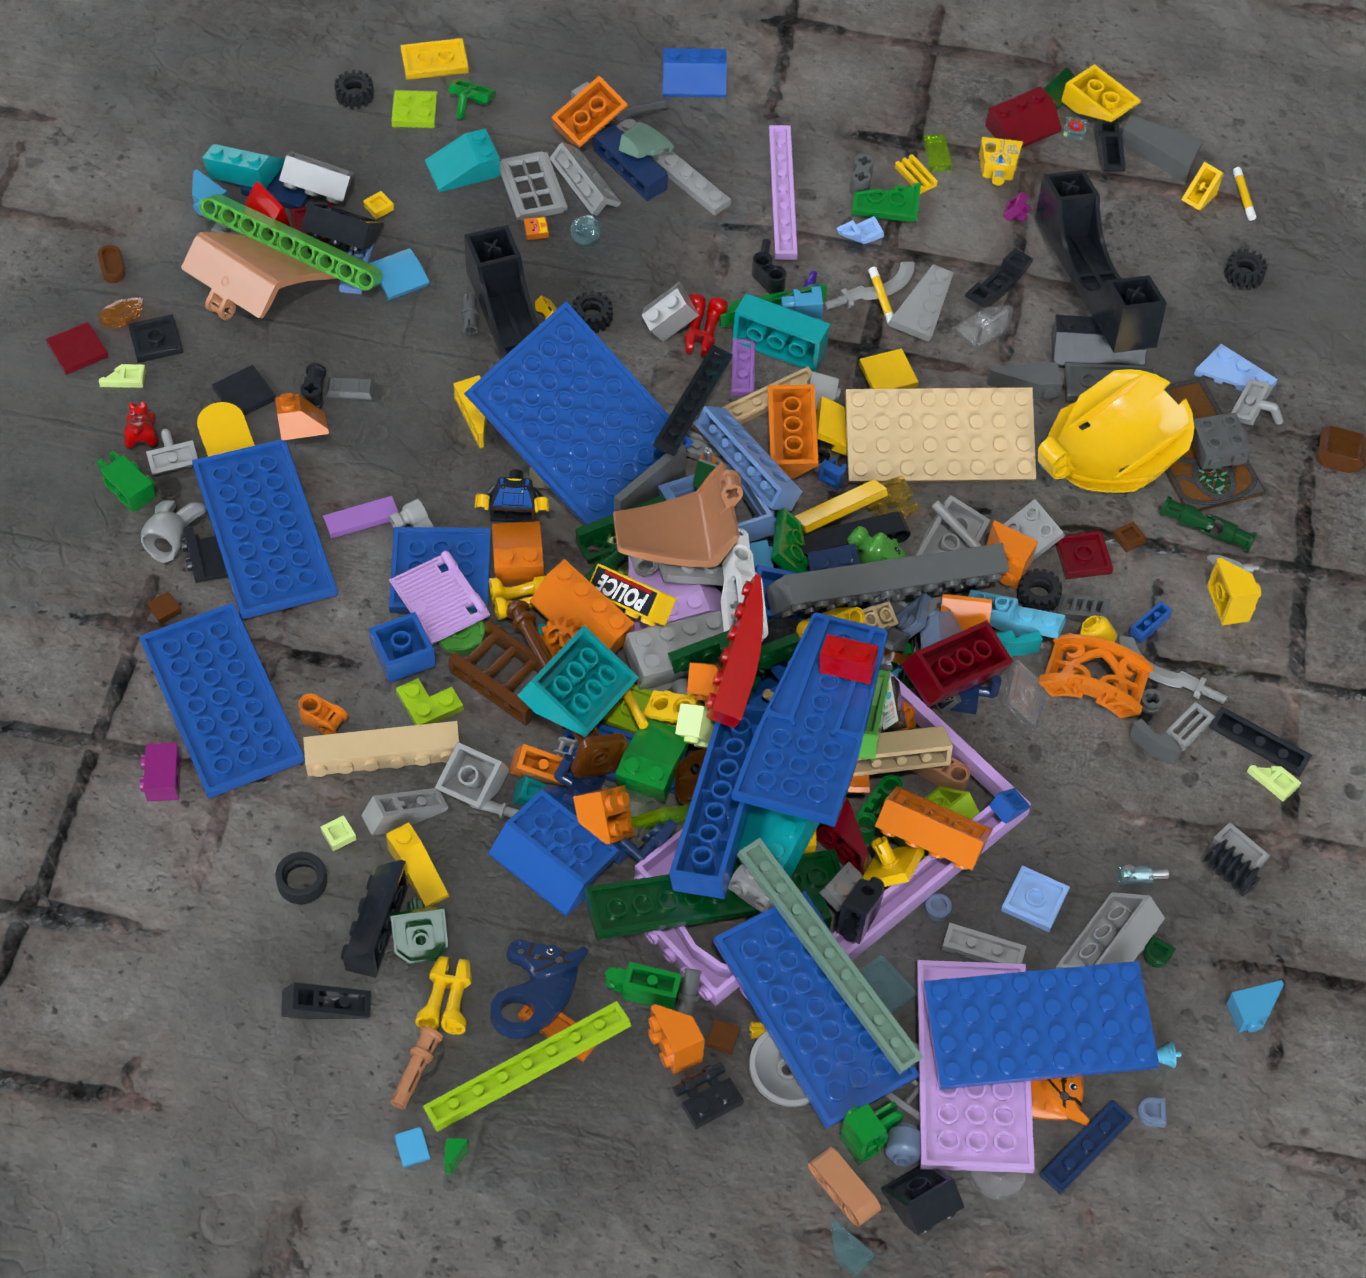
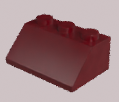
M1041 86L990 107L985 125L997 139L1023 141L1022 148L1062 131L1054 101Z

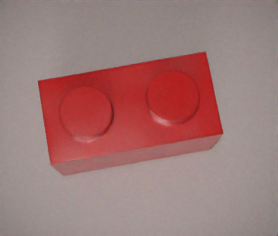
M827 634L820 653V673L870 685L877 666L878 646Z

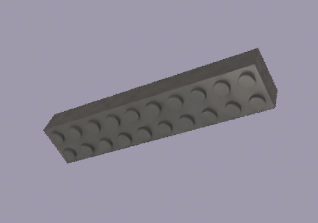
M1003 543L788 574L765 588L772 616L782 615V618H790L796 616V612L804 611V615H810L819 612V609L822 608L830 611L842 605L859 607L863 605L862 602L868 601L870 605L884 602V599L891 598V601L894 602L905 599L906 595H912V598H917L923 593L927 594V592L932 591L934 595L948 592V589L954 588L955 592L969 589L971 585H975L976 589L989 586L990 582L1001 580V575L1009 572Z

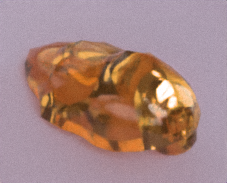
M139 297L117 300L102 309L98 314V321L106 328L123 327L128 321L139 316L140 311L144 307V300Z

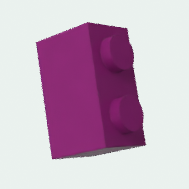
M177 742L146 744L145 754H141V768L144 769V776H140V791L145 792L147 801L179 800L181 755Z

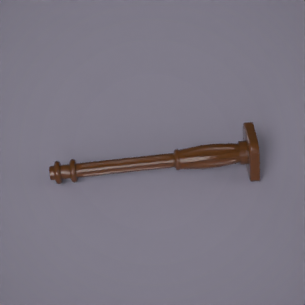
M513 600L508 605L506 615L513 620L512 625L514 629L523 633L543 669L553 657L534 625L536 617L532 612H528L529 604L526 601ZM595 726L584 737L571 730L579 742V747L570 768L575 778L607 775L617 770L628 746V740L624 734L600 735L597 726Z

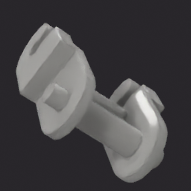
M559 737L558 742L560 745L558 750H553L552 754L563 757L565 754L571 755L573 749L579 747V742L576 738L572 740L567 737ZM565 746L570 747L568 753L563 752Z

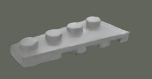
M933 264L890 319L888 326L930 342L954 272Z

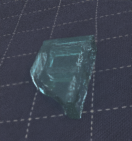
M834 1220L831 1224L834 1260L857 1278L872 1261L875 1254Z

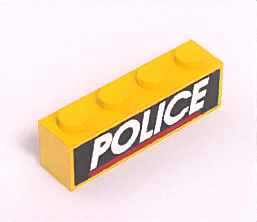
M599 563L590 580V583L622 612L625 608L624 614L636 619L642 616L640 621L653 627L655 622L663 626L666 625L677 600L673 596Z

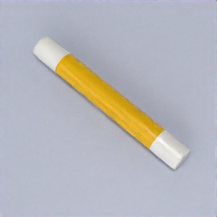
M1236 167L1233 169L1234 177L1247 218L1252 221L1256 219L1255 210L1242 169Z
M871 267L868 271L888 324L894 314L877 267Z

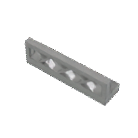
M561 142L551 155L550 160L590 213L598 216L606 204L618 208L621 201L580 148Z

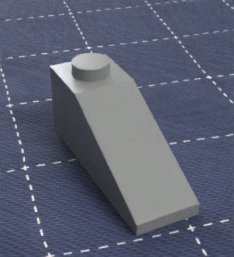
M431 788L375 795L371 798L361 816L373 836L387 834L408 822L410 825L416 824L447 811L449 807L441 792Z

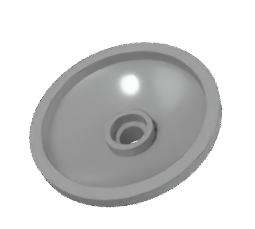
M766 1031L755 1042L749 1057V1071L754 1085L764 1097L782 1106L797 1107L810 1103L791 1070L790 1075H785L782 1072V1068H788L789 1070L790 1068Z

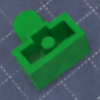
M894 1101L875 1112L868 1103L862 1107L855 1106L846 1112L840 1139L857 1165L881 1153L883 1145L888 1140L887 1130L903 1120L904 1114L900 1110L897 1111L898 1106Z

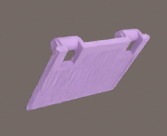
M443 551L440 556L389 579V582L409 612H416L431 644L490 616L486 604L468 583L449 551ZM445 563L448 571L442 573L438 566ZM474 605L477 612L470 615L466 608Z

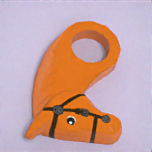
M1084 1076L1031 1081L1032 1118L1041 1120L1071 1119L1077 1123L1088 1125L1090 1120L1081 1112L1084 1096Z

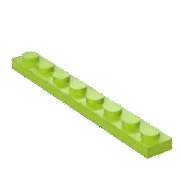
M616 1001L423 1106L424 1111L436 1132L631 1027L630 1020Z

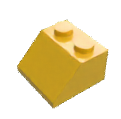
M1223 558L1216 559L1207 589L1222 626L1250 621L1253 611L1256 609L1257 601L1261 597L1259 583L1255 582L1252 573Z

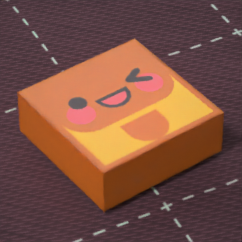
M546 217L524 219L527 240L549 238Z

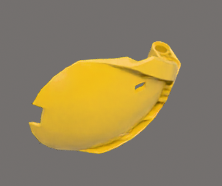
M1114 370L1082 393L1076 402L1060 410L1046 440L1038 448V462L1053 479L1066 478L1069 482L1082 489L1107 493L1135 492L1156 480L1189 450L1194 434L1193 413L1187 399L1178 405L1165 391V388L1171 383L1166 379L1142 370ZM1088 422L1090 427L1084 430L1079 428L1080 425Z

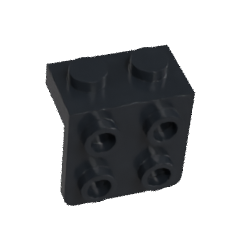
M193 526L184 527L185 537L180 538L183 553L188 552L189 557H185L188 572L193 571L195 583L227 577L228 575L215 536L196 540Z

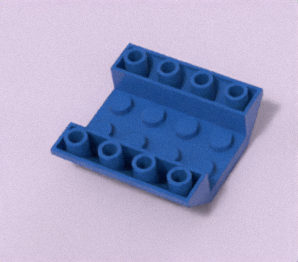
M557 785L541 789L505 823L489 851V856L562 915L567 917L584 900L585 887L613 861L620 865L630 854L618 845L620 841L605 844L578 823L576 809L561 801L566 790Z

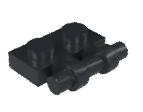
M721 1062L714 1066L708 1065L702 1068L701 1073L691 1078L687 1076L681 1079L680 1084L673 1087L677 1097L686 1093L690 1098L682 1102V1108L695 1129L744 1103L743 1097L730 1077L722 1082L719 1081L717 1076L726 1072ZM708 1082L711 1087L698 1093L696 1087Z

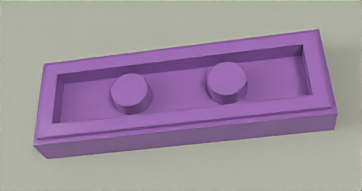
M734 339L732 342L731 396H747L754 392L755 341L750 339ZM741 343H751V348L745 347Z
M389 496L323 515V519L329 536L332 539L390 522L388 516L398 512L393 497Z

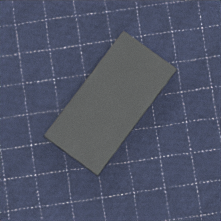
M1065 363L1066 401L1076 402L1082 393L1114 370H1142L1158 375L1157 366Z
M681 444L675 456L668 453L663 455L615 495L614 512L625 510L658 497V485L684 478L686 476V446Z

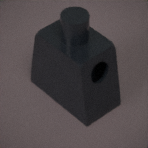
M871 877L869 881L859 879L842 904L836 933L858 944L862 942L881 907L884 895L883 888L885 886L881 879L877 877Z

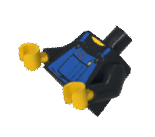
M513 469L510 471L509 477L498 478L496 485L491 486L485 494H476L474 508L483 507L485 510L489 508L490 521L533 522L536 521V513L538 511L546 510V512H549V499L544 497L538 488L533 487L530 478H523L524 473L521 470Z

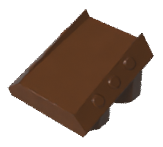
M1335 426L1322 428L1319 439L1320 445L1315 457L1316 460L1323 464L1324 467L1349 474L1361 471L1365 465L1366 436Z

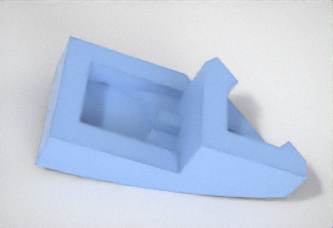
M874 216L858 224H855L852 220L836 228L839 235L862 244L884 237V232Z

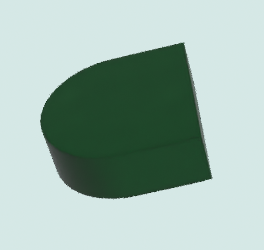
M1152 936L1144 949L1143 957L1150 966L1161 968L1168 964L1176 948Z

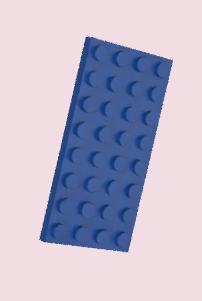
M280 439L192 460V466L242 620L338 596L337 588L286 440L282 441Z
M233 602L139 636L141 645L208 799L305 762L300 746Z
M806 891L802 892V895L828 928ZM775 906L714 937V944L826 1129L844 1120L846 1112L855 1106L862 1107L867 1103L871 1105L918 1079L920 1075L914 1065L900 1075Z
M1139 961L930 980L923 983L939 1090L1158 1069L1160 1066Z

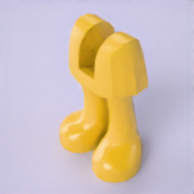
M545 576L534 577L533 581L511 587L503 586L499 578H489L490 596L497 620L507 618L506 611L511 602L508 600L526 595H534ZM532 596L519 599L521 601H526L529 604V608L533 607L530 604V599L532 598Z
M440 956L429 976L433 982L430 998L427 1005L418 1012L415 1024L420 1029L425 1026L437 1030L440 1023L445 989H450L441 1025L447 1033L461 1035L466 1031L467 1021L460 1012V1005L464 989L469 987L472 982L471 964L467 959H459L456 975H448L450 958Z

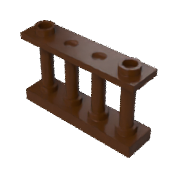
M487 620L485 622V635L487 638L467 657H461L455 652L449 658L450 673L526 726L532 720V709L517 695L512 693V690L532 670L539 673L542 668L532 650L507 634L503 627L494 625ZM494 644L505 650L486 671H481L474 666V663ZM513 657L524 663L505 684H500L493 679Z

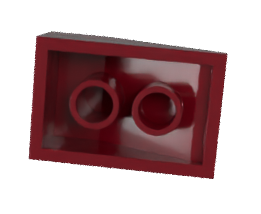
M846 797L836 827L819 823L816 829V840L826 850L835 849L838 860L843 866L850 862L863 876L867 870L869 853L852 806Z

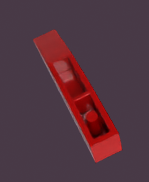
M755 574L751 581L746 580L742 588L741 595H744L742 603L739 602L734 613L737 621L735 625L730 627L727 639L730 640L728 648L725 647L722 651L719 661L723 664L721 670L716 671L712 684L716 686L714 692L709 693L705 703V707L708 708L707 718L735 728L742 720L756 676L761 652L763 596L761 576Z

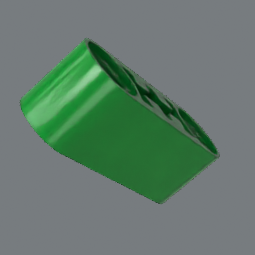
M887 775L883 777L856 815L859 828L866 827L869 829H860L865 845L870 844L881 830L875 827L882 810V808H879L880 804L884 805L886 798L890 795V792L886 790H894L896 786L903 788V782L898 776Z

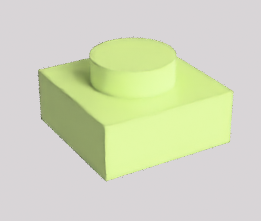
M344 815L320 827L322 834L333 851L356 840V835Z

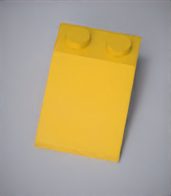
M1094 64L1066 82L1061 102L1075 113L1113 122L1138 105L1141 99Z

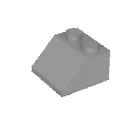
M680 281L644 307L642 317L649 330L663 342L699 316Z
M457 742L435 789L481 809L500 791L510 768L493 757Z

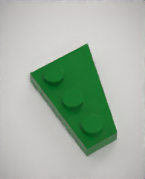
M921 182L914 183L913 186L902 187V185L894 186V189L881 190L879 188L854 192L851 215L874 216L880 219L916 223Z
M783 508L777 512L772 559L776 565L787 571L806 572L809 562L808 557L804 556L802 551L805 541L801 522L787 509Z

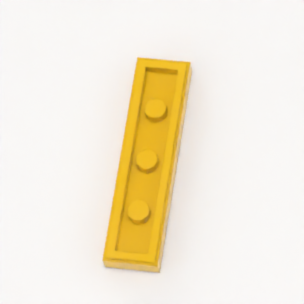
M873 479L795 517L801 522L802 530L805 533H809L888 495L887 488Z

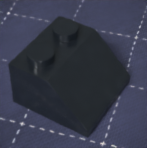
M919 1165L881 1187L882 1193L904 1226L917 1235L930 1231L934 1225L945 1219L952 1218L956 1212L965 1208L954 1178L939 1168L920 1169Z

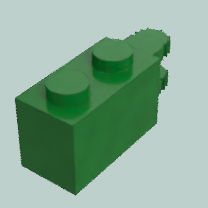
M113 450L108 454L112 461L109 465L101 458L97 460L96 464L100 469L104 485L132 513L156 498L154 481L149 475L141 473L139 466L134 461L130 462L124 455L120 457Z
M629 962L628 969L611 967L605 972L606 987L610 991L622 993V1000L647 1006L656 1004L675 1011L678 1002V992L681 991L682 974Z

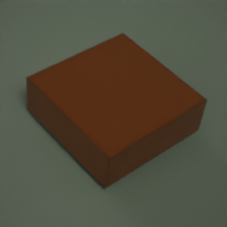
M1134 522L1114 530L1112 535L1125 552L1145 544L1147 540Z
M169 592L147 602L148 609L159 624L182 613L181 608Z
M714 1019L706 1047L732 1055L740 1033V1027Z

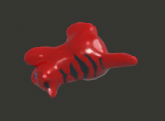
M144 401L140 404L129 403L130 413L126 415L127 425L124 428V446L132 449L137 442L141 441L146 442L150 447L157 445L159 438L153 426L156 420L155 413L152 411L148 412Z

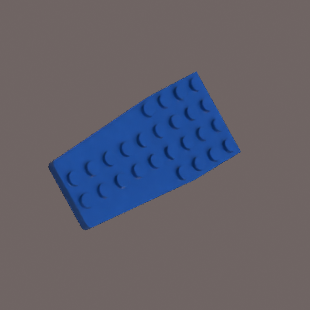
M814 613L757 726L734 786L732 800L836 827L863 743L887 642V631L885 629L822 613ZM827 634L878 646L877 666L870 685L820 673V653Z

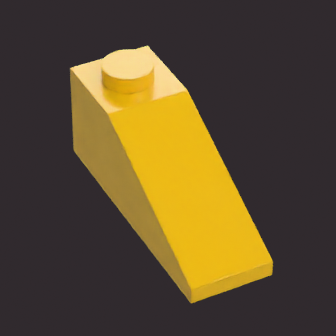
M478 375L453 383L454 398L481 449L484 448L487 419L464 395L481 378Z
M408 822L387 833L388 850L395 861H406L408 881L419 899L422 900L424 907L429 908L448 898L449 894L410 823Z

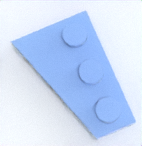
M1220 344L1194 372L1195 376L1202 377L1204 375L1213 378V382L1219 384L1225 382L1235 385L1236 389L1240 391L1244 390L1249 379L1270 383L1272 388L1278 380L1223 344Z

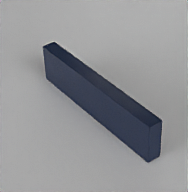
M1112 1099L1040 1173V1177L1061 1195L1123 1132L1134 1118Z

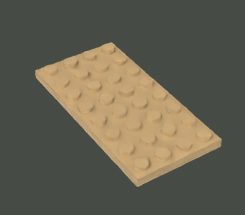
M1033 388L846 389L848 483H867L873 479L879 483L1036 480Z

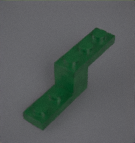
M729 630L669 652L668 657L674 674L688 671L690 663H709L720 657L723 649L729 646L730 640L727 639ZM796 632L762 645L757 671L768 669L781 661L790 660L800 641L798 633Z

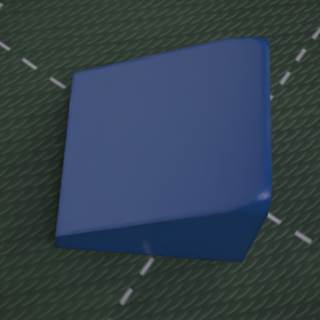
M1015 788L998 793L990 803V808L1004 823L1012 821L1031 807Z

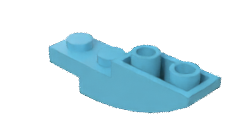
M971 590L968 597L992 599L989 624L1003 632L1012 630L1014 635L1018 637L1023 633L1039 631L1041 636L1058 639L1066 623L1065 615L1018 606V599L976 590Z

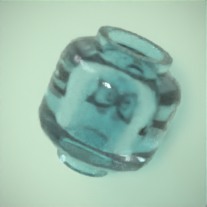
M584 215L573 221L570 232L575 242L581 245H588L599 239L602 227L597 218L592 215Z

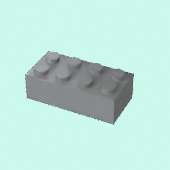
M721 611L666 623L665 626L658 625L627 633L623 649L632 671L639 677L636 680L639 690L670 683L681 678H688L689 670L674 674L668 653L724 632ZM720 657L706 664H715L722 667L723 663L719 661Z

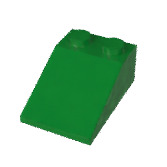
M646 718L648 722L647 728H638L615 773L617 786L625 785V788L666 802L675 780L677 765L683 760L690 743L684 742L683 737L675 734L676 727Z

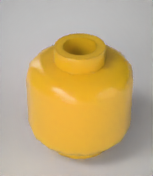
M1091 616L1082 624L1080 635L1116 641L1117 632L1106 617Z

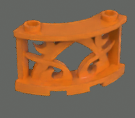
M1066 633L1065 635H1059L1058 639H1053L1055 644L1045 674H1041L1038 683L1051 697L1070 696L1082 698L1084 694L1096 698L1095 703L1106 707L1120 719L1141 715L1143 706L1140 702L1149 673L1154 668L1143 655L1137 654L1131 649L1113 641L1089 635ZM1063 654H1066L1068 661L1062 660ZM1103 658L1115 675H1105L1098 680L1092 678L1090 671L1082 664L1092 659ZM1059 668L1063 669L1060 673H1057ZM1133 675L1136 676L1134 683L1128 680Z

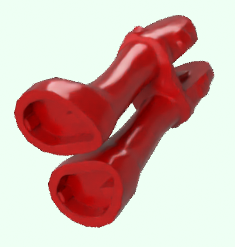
M692 293L688 296L699 316L690 322L688 331L684 335L686 354L692 355L695 342L703 343L701 345V357H705L712 344L715 343V327L720 319V315L727 312L728 303L719 297L710 299L704 330H699L706 308V300L702 295Z

